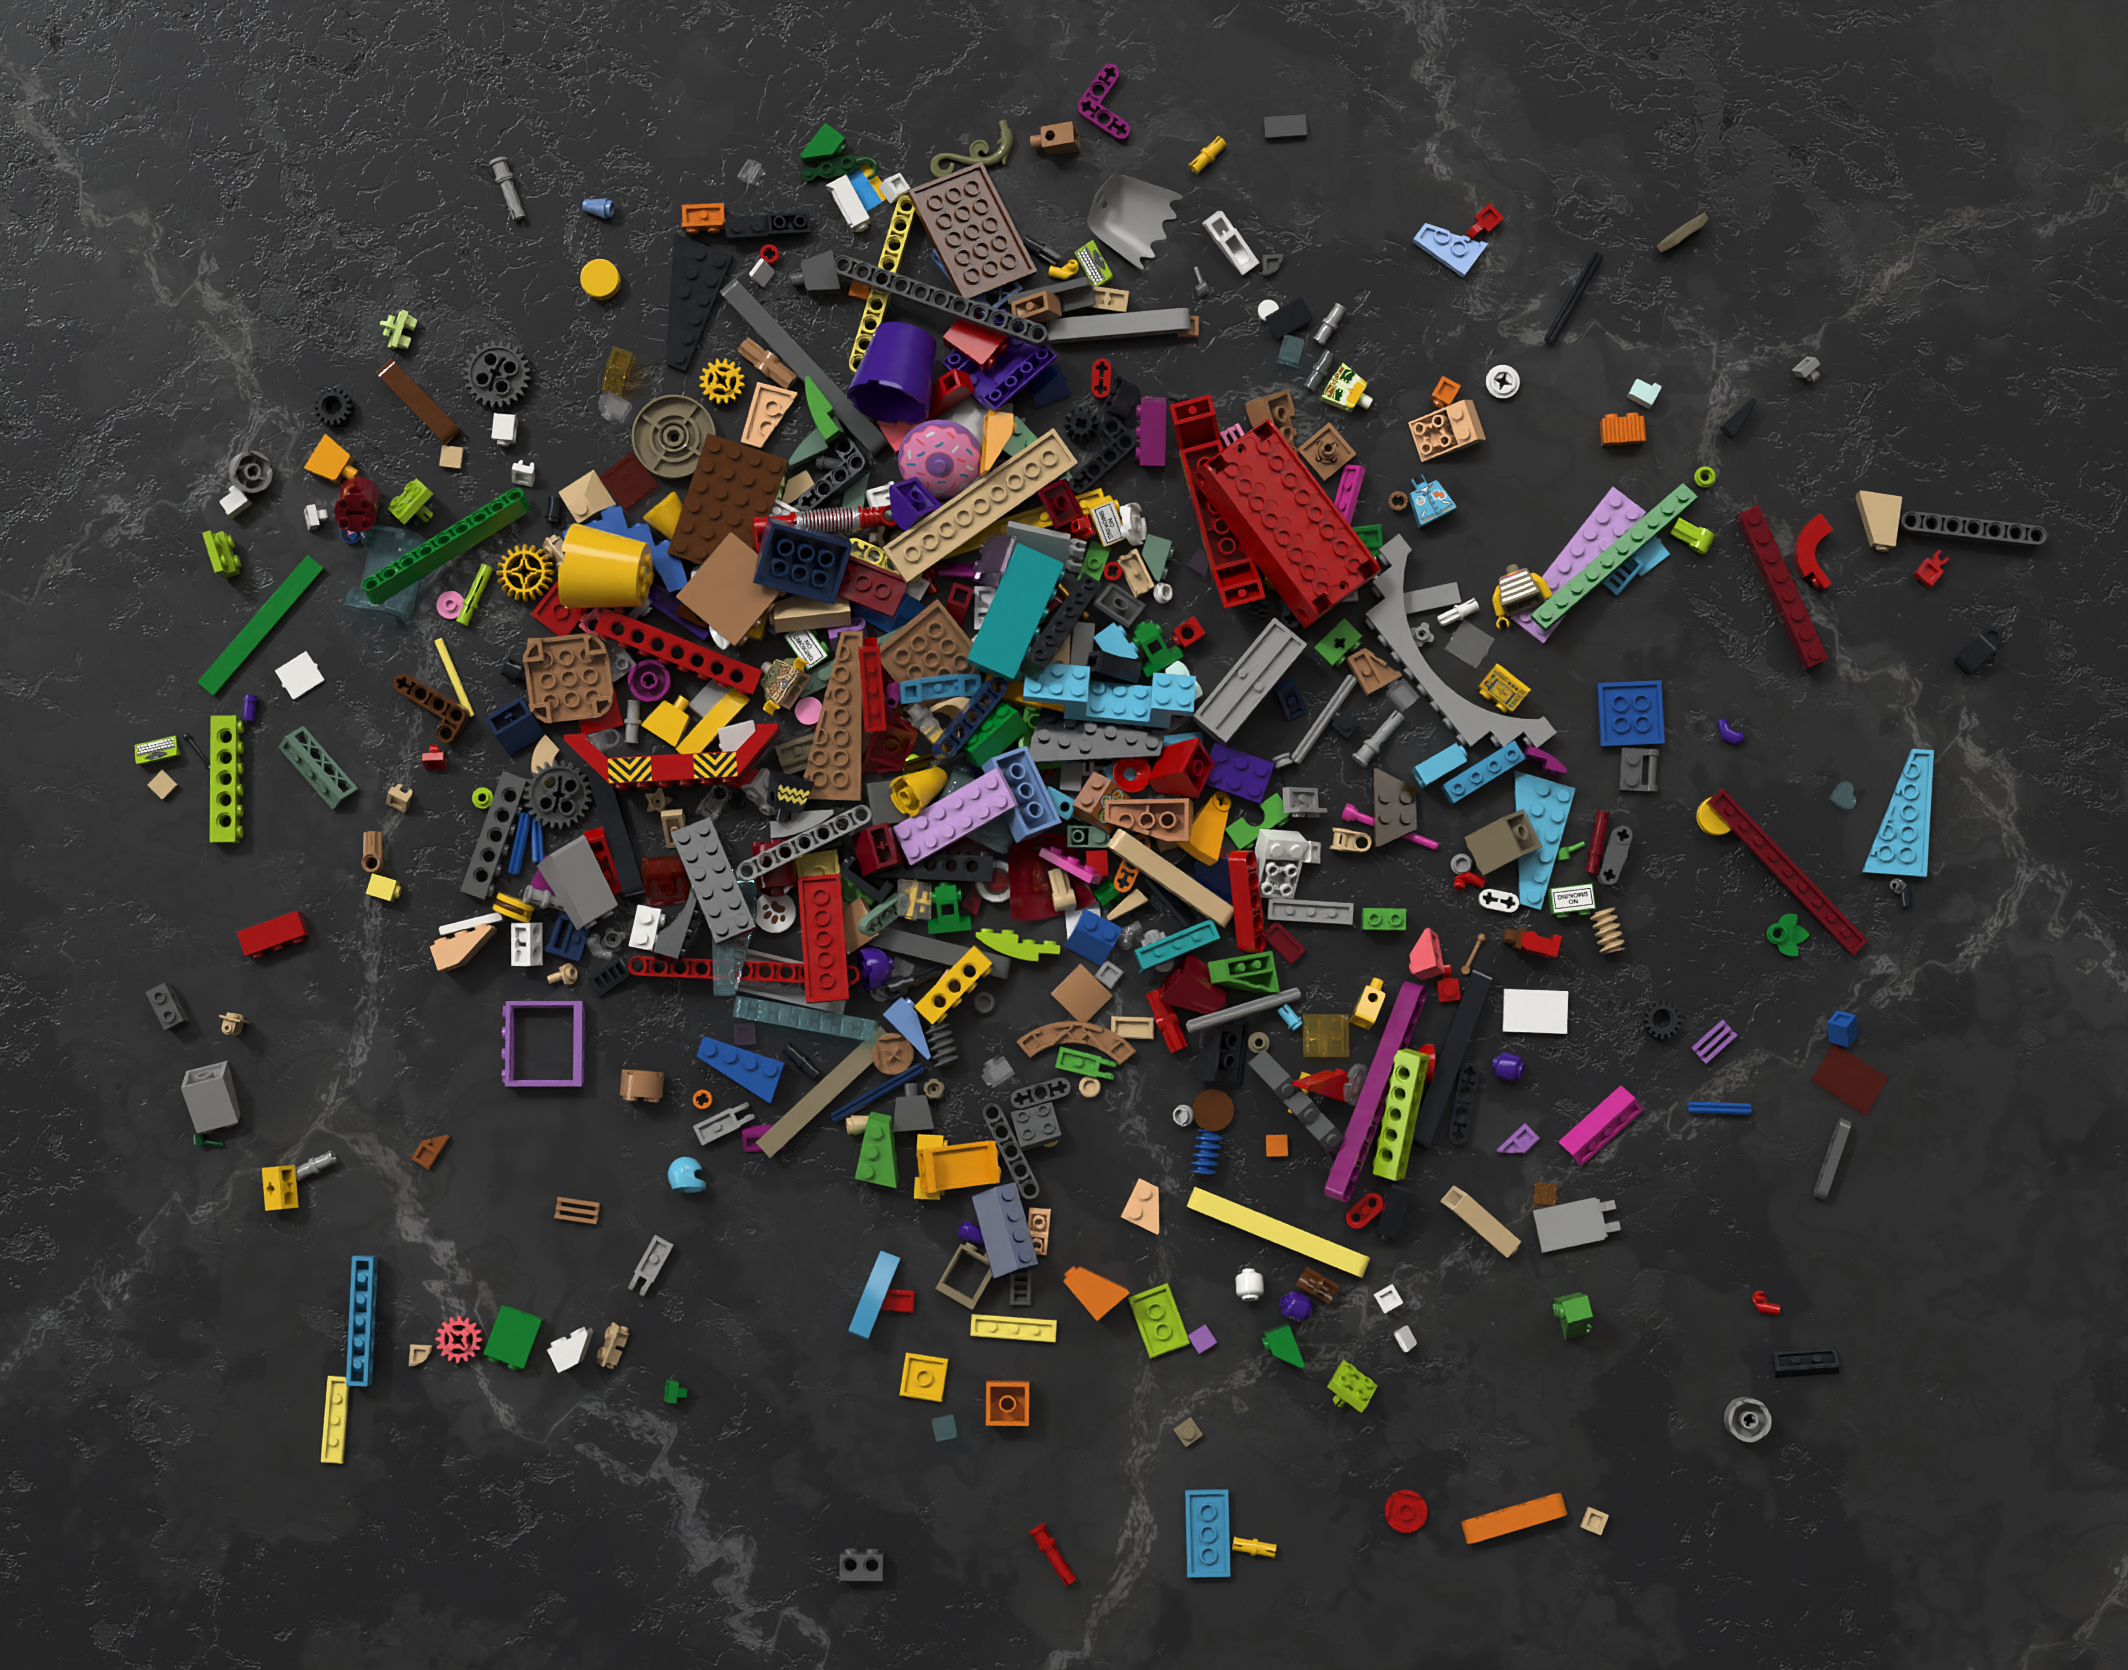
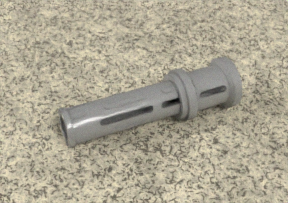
M507 157L495 158L489 162L496 175L495 181L502 188L513 221L521 220L526 215L512 180L514 176L513 173H510L507 166Z
M1395 710L1370 739L1363 742L1362 748L1357 753H1354L1352 758L1362 767L1366 768L1369 760L1380 752L1382 744L1405 720L1404 716Z
M531 885L526 887L523 903L527 904L529 902L540 905V908L543 909L550 907L566 912L557 897L548 890H537Z

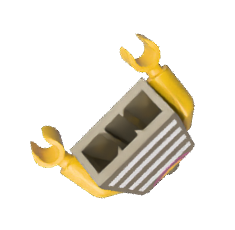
M1516 564L1509 565L1506 568L1507 575L1499 578V585L1496 587L1492 598L1496 616L1499 617L1496 625L1501 630L1502 620L1507 622L1508 628L1511 626L1510 620L1505 618L1504 614L1508 617L1545 603L1544 599L1548 600L1553 595L1544 578L1536 573H1529L1527 568L1519 570Z

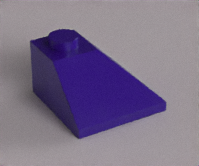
M917 477L904 480L889 487L892 518L905 532L942 506Z

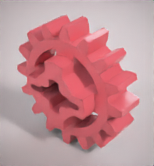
M458 1316L457 1321L454 1317L449 1318L450 1324L444 1321L442 1323L444 1329L439 1328L437 1330L441 1334V1336L435 1338V1340L441 1343L437 1346V1349L443 1348L444 1351L441 1353V1356L448 1354V1361H452L455 1357L456 1363H459L463 1357L466 1362L469 1360V1354L475 1357L476 1352L474 1350L481 1349L478 1342L483 1341V1338L478 1337V1334L482 1330L475 1329L478 1324L477 1322L470 1324V1317L466 1318L465 1321H463L462 1316ZM454 1325H463L466 1328L458 1330ZM446 1334L449 1336L448 1344H446ZM471 1334H472V1336H473V1343H472V1344L469 1342V1341H470V1335H471ZM456 1335L463 1336V1338L461 1339L463 1343H456ZM460 1348L465 1353H455L453 1350Z

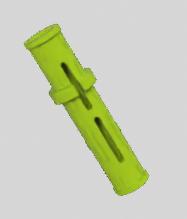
M481 564L467 598L462 601L463 607L456 622L465 626L469 625L474 611L478 610L479 606L477 604L494 570L493 568Z

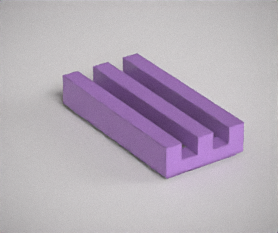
M1721 1020L1691 1049L1707 1064L1737 1034L1731 1030L1724 1020ZM1719 1028H1724V1030L1718 1036H1716L1707 1046H1705L1701 1051L1698 1050V1048L1707 1039H1709ZM1727 1033L1730 1035L1707 1057H1704V1054Z

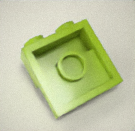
M211 530L203 532L214 572L224 579L240 574L239 567H241V562L238 555H234L232 548L235 547L232 536H228L224 531L213 533Z

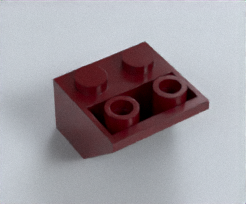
M884 822L868 827L851 836L862 877L903 865L892 824Z

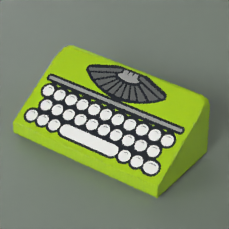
M1093 240L1074 252L1086 275L1092 280L1093 286L1099 287L1113 279L1110 269Z
M177 736L135 745L136 765L139 766L181 756Z

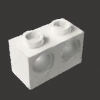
M511 923V966L543 965L542 923Z

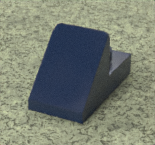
M1293 677L1274 686L1275 697L1288 721L1307 712Z

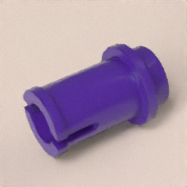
M245 694L244 698H242V701H244L242 720L256 721L257 702H259L257 695Z

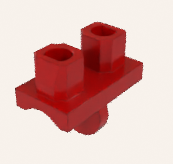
M1088 514L1056 530L1071 534L1070 539L1075 538L1086 542L1096 535L1091 524V515Z

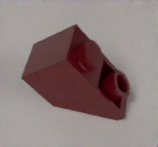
M954 582L945 609L962 629L975 592L972 588Z

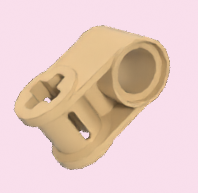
M1333 828L1334 838L1333 844L1330 846L1331 850L1365 853L1370 849L1371 838L1367 834ZM1342 835L1341 844H1339L1340 836ZM1358 838H1365L1368 842L1367 847L1364 849L1358 848L1356 840Z

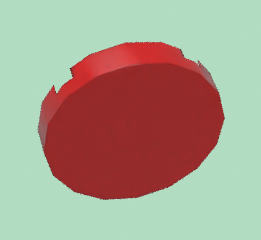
M1399 1490L1388 1498L1385 1504V1517L1388 1524L1394 1530L1401 1533H1411L1424 1525L1427 1518V1506L1424 1499L1418 1493L1412 1490Z

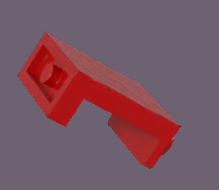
M977 313L975 318L982 319L983 316ZM959 319L943 336L945 347L949 350L955 348L977 364L982 373H985L987 369H991L995 365L997 357L1000 354H1004L1010 346L1009 337Z

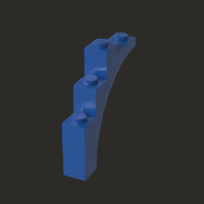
M621 506L607 507L605 511L601 512L603 520L594 519L587 522L585 526L649 543L653 554V569L664 582L670 598H675L688 583L681 558L667 554L671 540H664L655 546L648 523H637L628 529ZM568 527L567 530L562 531L564 539L570 527Z

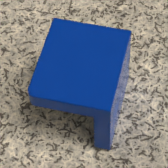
M1837 1010L1827 1022L1830 1043L1849 1047L1858 1036L1856 1015Z

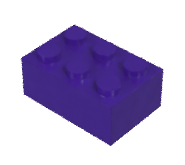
M1214 743L1210 757L1215 765L1204 786L1260 805L1274 763Z

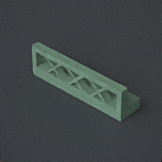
M304 726L285 736L278 748L332 810L339 807L345 798L357 791L358 788ZM302 734L307 740V744L300 743L295 737ZM310 751L317 752L320 755V760L314 759L310 755ZM324 767L331 768L334 771V776L328 775L324 771ZM338 782L345 784L349 790L343 793L338 787Z

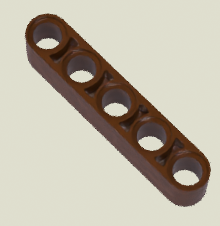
M391 358L376 372L446 445L461 432L456 424Z

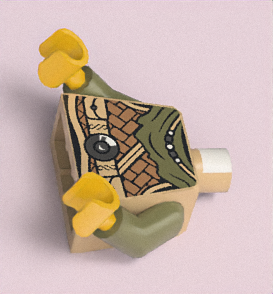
M797 657L786 658L783 662L777 659L773 664L770 662L763 663L760 670H763L762 673L765 674L761 680L766 699L763 707L765 712L773 716V712L776 709L779 710L780 706L791 709L812 678V676L804 671L805 665L809 664L808 661Z

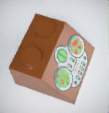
M1093 771L1072 804L1074 817L1111 834L1116 825L1105 822V800H1131V798L1111 779Z

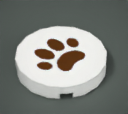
M763 894L755 904L754 917L757 924L763 930L770 933H780L787 930L794 923L796 907L793 900L787 894L780 897H769Z

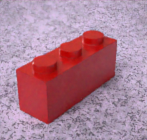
M294 911L238 931L237 935L244 955L247 957L252 956V959L264 956V952L272 949V952L284 949V944L292 942V945L305 941L304 937L309 936L302 912Z

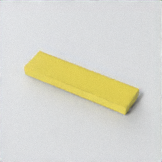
M972 1314L970 1336L1055 1342L1057 1320Z
M328 1376L321 1462L344 1463L350 1386H346V1377Z

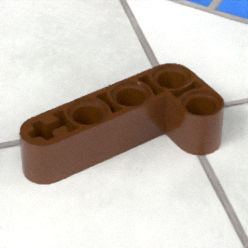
M399 674L394 678L393 686L395 690L443 718L436 731L439 741L454 743L460 738L470 720V712L465 706L411 674ZM403 680H406L407 684L414 687H404L405 684L403 683ZM423 688L427 692L425 699H421L419 695L420 690ZM439 699L444 701V708L442 710L437 707ZM458 709L462 712V718L459 721L455 718V712ZM447 728H450L452 731V736L449 739L445 736Z

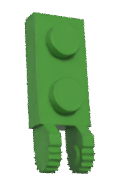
M1060 1047L1055 1068L1113 1080L1114 1075L1107 1072H1098L1100 1063L1109 1067H1117V1062Z

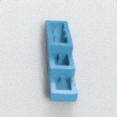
M880 1251L848 1333L868 1340L899 1264V1257Z

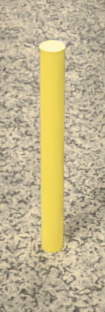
M442 638L435 640L434 642L459 701L469 710L471 718L475 714Z

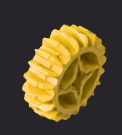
M526 544L523 545L522 551L518 546H515V553L509 549L507 552L510 557L507 558L504 555L501 557L505 564L498 563V566L503 569L497 571L498 576H503L498 580L499 584H504L501 589L503 591L509 590L507 594L509 597L515 594V599L518 601L522 595L525 602L528 601V595L531 596L532 600H536L535 593L542 597L544 594L541 589L544 588L547 591L550 589L546 582L553 583V580L548 577L549 575H554L553 570H548L553 566L552 562H547L549 556H542V549L536 552V547L533 545L529 551ZM529 557L537 559L542 569L531 568ZM522 558L519 567L510 570L512 564ZM524 569L530 572L529 575L527 574V577L521 574ZM509 576L520 578L522 589L514 587ZM541 576L538 583L529 588L532 579Z

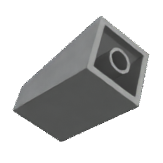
M584 835L553 852L537 865L577 930L585 927L587 930L597 923L595 921L597 918L602 917V919H605L614 913L612 909L618 904Z

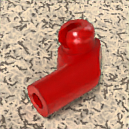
M1466 872L1455 877L1453 886L1458 891L1463 890L1465 885L1468 884L1482 888L1486 879L1474 873Z

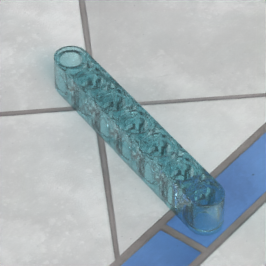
M736 996L732 1017L870 1042H875L879 1021L742 996Z

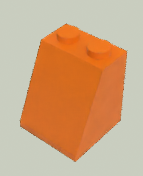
M1072 1266L1064 1273L1066 1277L1064 1283L1096 1321L1130 1293L1126 1287L1082 1266L1078 1268Z

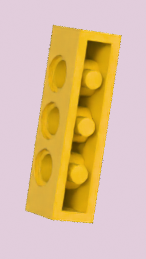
M974 945L914 1007L932 1025L936 1021L940 1023L948 1015L945 1011L950 1006L955 1008L963 1000L960 996L965 991L970 993L978 985L975 981L981 975L984 978L992 970L990 965L993 962ZM965 966H974L976 974L972 977L967 976L964 973ZM953 980L959 981L961 984L960 991L953 992L949 987L950 982ZM936 996H943L946 999V1005L938 1007L934 1002Z

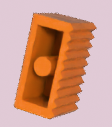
M1627 413L1626 417H1618V414L1605 415V418H1602L1600 421L1601 446L1644 444L1646 441L1644 416H1639L1638 413Z

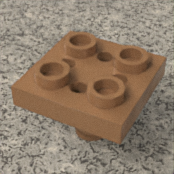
M1330 422L1297 449L1299 454L1324 482L1356 456L1355 451Z

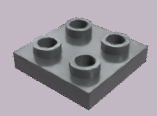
M1051 1100L1011 1112L1021 1151L1062 1140Z

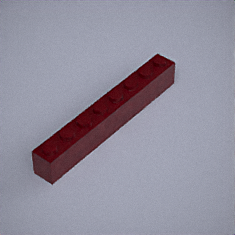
M1758 505L1739 513L1735 517L1803 669L1806 670L1828 659L1760 506Z

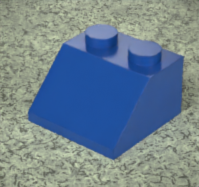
M1083 909L1064 947L1102 966L1123 928L1087 909Z

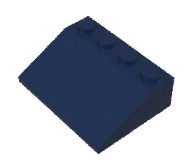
M768 517L761 539L753 583L834 605L853 544L844 537Z

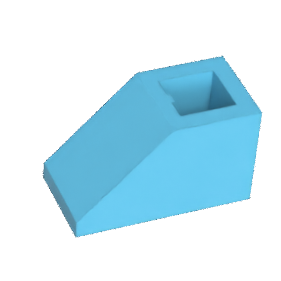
M1112 623L1093 637L1102 651L1133 661L1139 659L1137 655L1140 652L1133 642L1128 643L1125 638L1128 634L1121 625L1116 626L1115 623Z

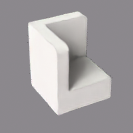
M231 486L229 488L231 493L220 500V504L226 510V514L233 519L249 507L252 502L243 491Z

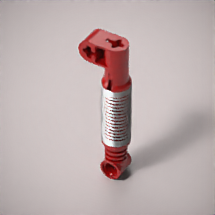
M855 505L850 508L848 506L847 508L843 507V510L841 507L839 510L836 507L835 509L832 508V510L828 508V511L825 508L824 511L823 509H817L816 512L814 509L813 512L812 510L809 512L807 510L806 512L802 511V513L794 511L789 515L769 516L829 534L832 533L833 535L835 533L837 535L838 533L845 534L846 532L859 533L868 527L873 528L874 526V528H877L878 525L891 527L897 524L894 519L890 522L884 517L887 510L891 511V505L878 506L877 509L872 507V510L870 507H867L866 510V508ZM768 517L752 518L754 551L759 554L761 542L758 543V539L762 538Z

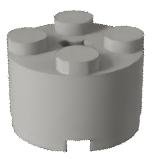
M1740 1397L1732 1400L1727 1406L1724 1413V1423L1726 1429L1734 1437L1745 1442H1755L1764 1437L1770 1430L1771 1415L1762 1402L1750 1397ZM1749 1416L1752 1418L1751 1422L1746 1423L1744 1417Z

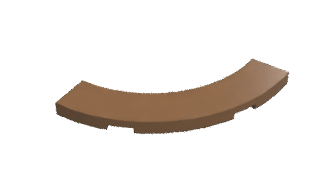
M1063 1021L1047 1024L1032 1030L1017 1040L1018 1045L1030 1058L1043 1049L1060 1043H1078L1094 1046L1111 1056L1119 1065L1136 1052V1049L1129 1042L1113 1031L1096 1024L1081 1021Z

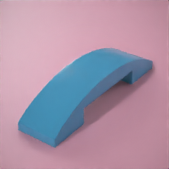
M981 674L940 675L899 682L900 703H915L927 699L953 696H973L981 686Z

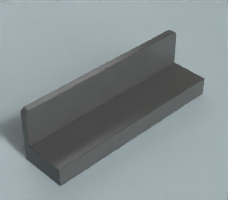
M1087 277L1007 296L1008 304L1011 305L1013 301L1047 290L1060 297L1062 313L1096 304L1093 283Z

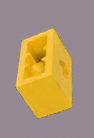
M295 1165L262 1168L265 1211L298 1208Z

